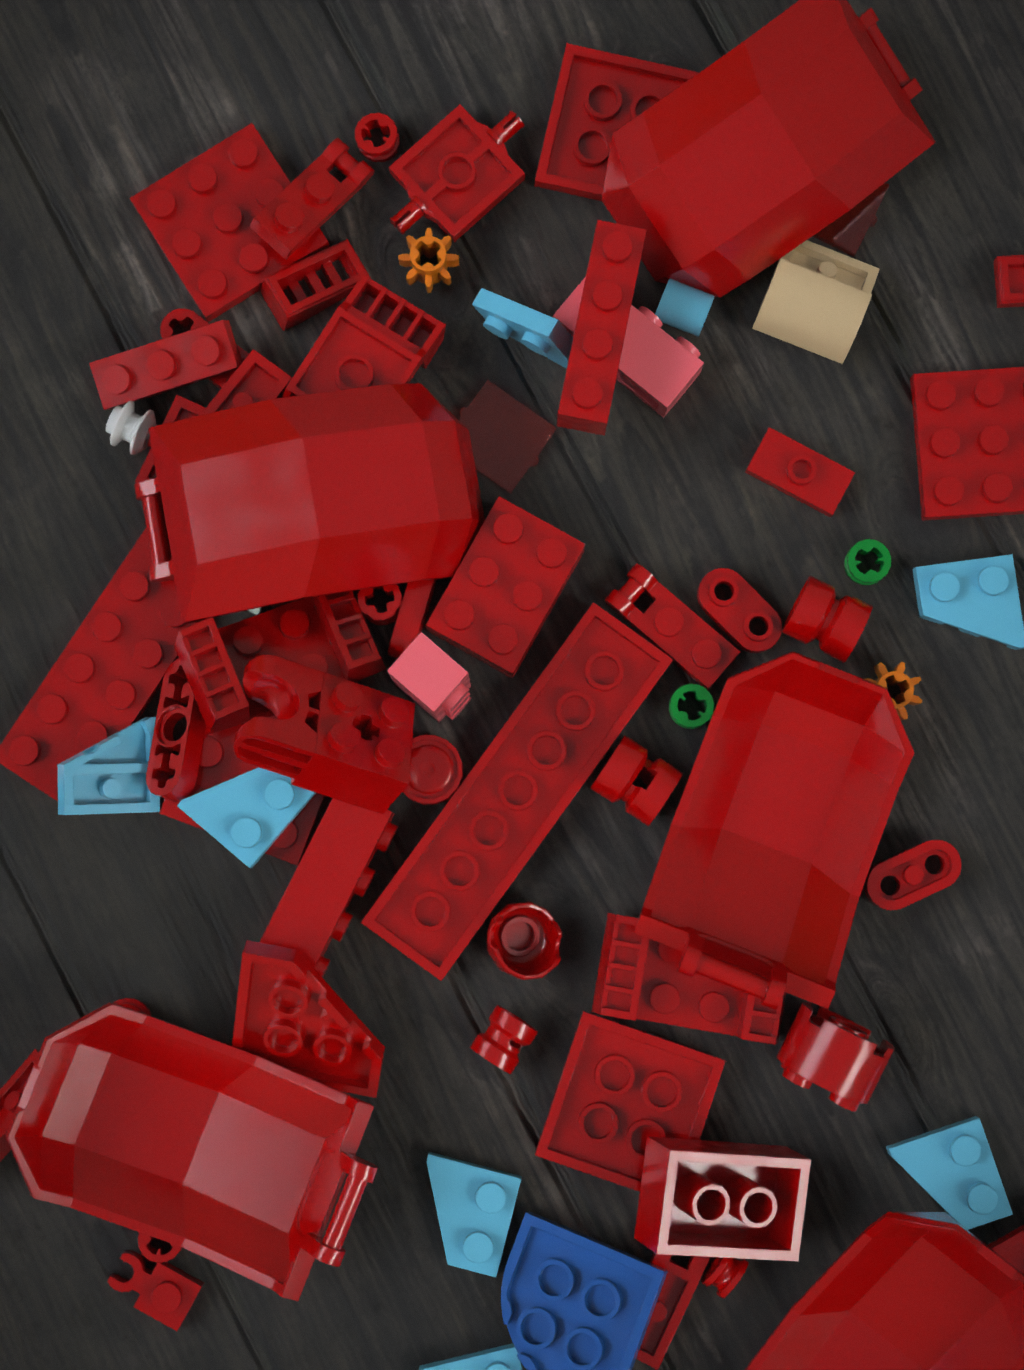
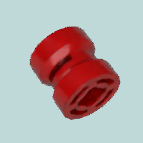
M497 1005L489 1016L490 1026L485 1033L477 1035L470 1048L501 1070L512 1074L519 1063L518 1054L521 1048L530 1045L538 1031L510 1011Z

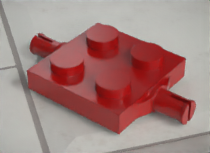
M459 104L389 166L390 174L406 190L410 199L407 205L390 218L393 226L398 228L401 234H404L422 216H425V218L435 222L451 237L453 242L457 241L525 180L524 171L509 157L504 144L521 128H524V123L520 117L516 119V113L510 111L506 117L490 129L488 126L477 122Z

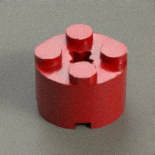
M803 1002L777 1054V1059L782 1063L781 1067L785 1069L782 1076L806 1089H810L812 1083L831 1092L828 1098L832 1102L847 1110L856 1112L860 1103L868 1104L895 1047L885 1039L882 1040L878 1047L877 1044L868 1040L872 1032L871 1030L821 1006L817 1015L812 1014L811 1003Z

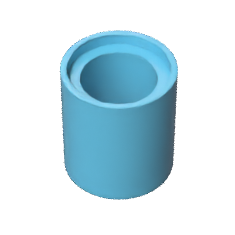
M669 278L655 315L659 317L662 323L699 337L715 296Z

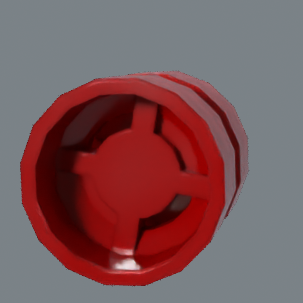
M810 575L785 621L782 633L804 644H808L816 638L819 640V648L824 651V654L844 663L856 646L870 617L873 606L854 596L849 597L846 595L837 600L835 587Z
M625 735L590 789L611 803L622 800L625 802V812L649 826L673 792L683 773L661 758L655 761L649 760L648 750ZM637 776L647 784L645 789L632 784Z

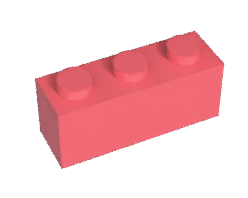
M585 278L553 315V318L558 319L572 337L574 336ZM631 304L616 380L664 418L700 375L704 362L699 359L701 354L691 342L681 336H678L675 340L661 329L662 321L651 310L644 306L636 309Z
M422 632L387 670L394 684L438 723L446 715L451 720L456 718L471 700L469 673Z

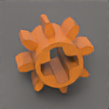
M427 228L425 236L417 240L408 235L406 240L410 254L398 255L400 266L412 267L406 275L407 284L412 285L418 280L425 284L427 293H431L433 284L441 280L443 283L450 285L452 282L450 273L447 271L448 267L459 266V255L446 254L452 245L451 237L448 235L440 240L433 236L431 228ZM425 255L430 259L437 255L438 264L433 266L427 262L421 266L420 257Z
M881 662L875 665V673L878 678L876 680L870 678L865 680L883 687H887V684L889 686L897 684L900 687L901 693L895 697V700L891 699L901 721L908 718V714L904 706L922 703V699L919 696L913 695L914 685L921 681V677L910 679L904 674V662L897 664L892 672H888L886 666Z

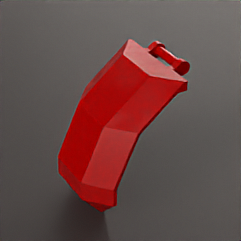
M798 0L742 43L612 133L602 202L617 224L647 229L641 260L655 281L667 284L669 278L714 296L722 297L759 274L850 211L936 142L910 101L923 89L915 77L910 79L876 24L879 18L872 7L857 16L848 0Z
M421 383L384 384L269 399L150 427L148 430L156 478L134 484L136 499L142 501L153 563V565L148 567L150 581H175L182 623L200 622L211 617L307 597L420 580L452 578L485 521L469 430Z
M790 652L727 678L670 825L634 929L636 934L682 951L677 972L693 977L694 973L740 990L760 998L761 1005L773 1010H777L784 992L821 1007L829 1008L836 992V980L861 891L899 787L915 753L888 689L796 652Z
M110 1002L45 1037L5 1135L30 1195L34 1199L69 1207L180 1246L270 1288L282 1298L299 1301L315 1259L331 1266L340 1267L346 1252L342 1246L367 1182L373 1183L378 1170V1166L356 1156L374 1109L373 1105L261 1056ZM346 1174H348V1177H347L346 1182H345V1184H344V1187H343V1189H342L341 1195H340L339 1200H338V1202H337V1205H336V1207H335L334 1213H333V1215H332V1218H331L330 1223H329V1225H328V1228H327V1230H326L325 1236H324V1238H323L322 1235H323L324 1230H325V1228H326V1225H327V1223H328V1220H329V1217H330L331 1212H332V1210H333V1207H334V1205H335L336 1199H337V1197H338V1194H339L340 1189H341V1187H342V1184H343V1182H344L345 1176H346Z
M887 1212L869 1225L791 1307L745 1370H1023L1024 1274L946 1212Z

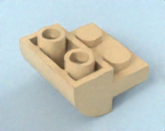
M806 240L779 259L752 329L843 364L870 303L871 292L880 269Z

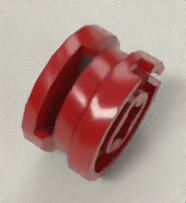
M420 735L413 738L409 784L402 792L412 801L423 805H436L448 800L457 791L463 779V763L457 749L448 740L436 735Z

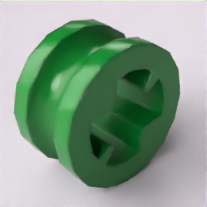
M865 539L856 543L847 552L844 559V568L847 576L859 585L869 586L879 582L888 574L891 567L889 550L883 543L873 539ZM872 551L878 556L874 564H880L879 571L877 573L875 570L870 569L863 574L857 569L861 561H855L857 552L865 556Z
M690 683L681 686L673 693L669 700L668 710L670 717L677 725L686 729H695L701 727L711 718L714 711V701L706 688ZM694 693L696 701L704 702V713L701 711L697 712L699 719L688 720L687 712L678 710V700L681 702L686 700L683 694Z

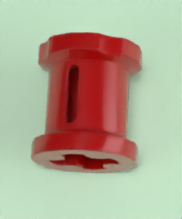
M397 584L359 590L358 605L364 617L370 623L377 626H387L396 622L403 600ZM379 590H384L387 598H394V601L387 603V611L383 613H378L374 605H368V602L376 599L375 592Z

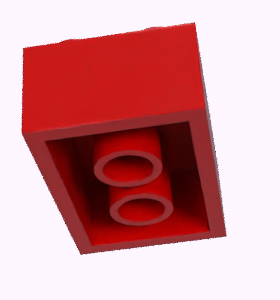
M499 496L426 624L427 631L513 679L582 557L586 544Z
M647 1136L634 1238L654 1253L662 1255L799 1261L811 1159L786 1146Z

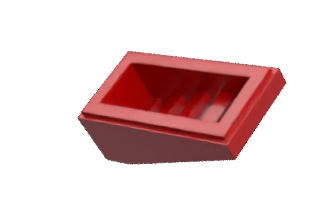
M346 239L263 278L261 294L281 329L285 331L347 297L363 274L368 277L370 276L349 240ZM334 261H340L349 276L348 279L342 281L332 264ZM320 269L331 285L327 289H325L316 274ZM305 280L313 294L312 296H306L298 283L299 281ZM283 290H288L295 304L291 305Z

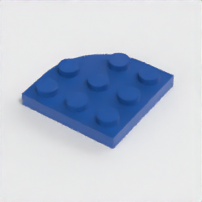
M525 1212L505 1267L501 1286L504 1325L507 1324L511 1340L518 1352V1359L526 1370H632L668 1270L535 1213Z

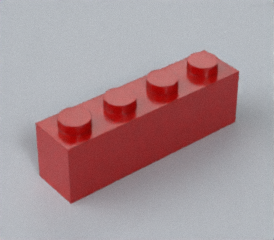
M597 220L558 409L556 425L558 427L605 436L647 229Z
M332 798L259 943L298 950L323 978L331 961L324 957V954L332 938L340 942L348 929L353 915L346 912L354 894L363 897L374 877L376 870L368 866L376 850L378 849L385 853L397 831L398 826L391 823L395 813L386 810L384 814Z

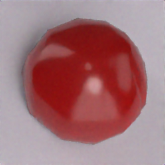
M532 902L508 904L492 918L489 924L487 950L499 970L521 980L543 978L558 966L561 961L559 947L562 931L546 908Z

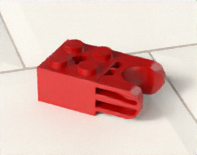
M261 655L248 662L243 673L245 694L251 700L270 709L277 719L263 716L254 717L242 725L235 734L234 739L236 757L247 764L290 777L291 785L384 814L409 784L415 703L274 655Z

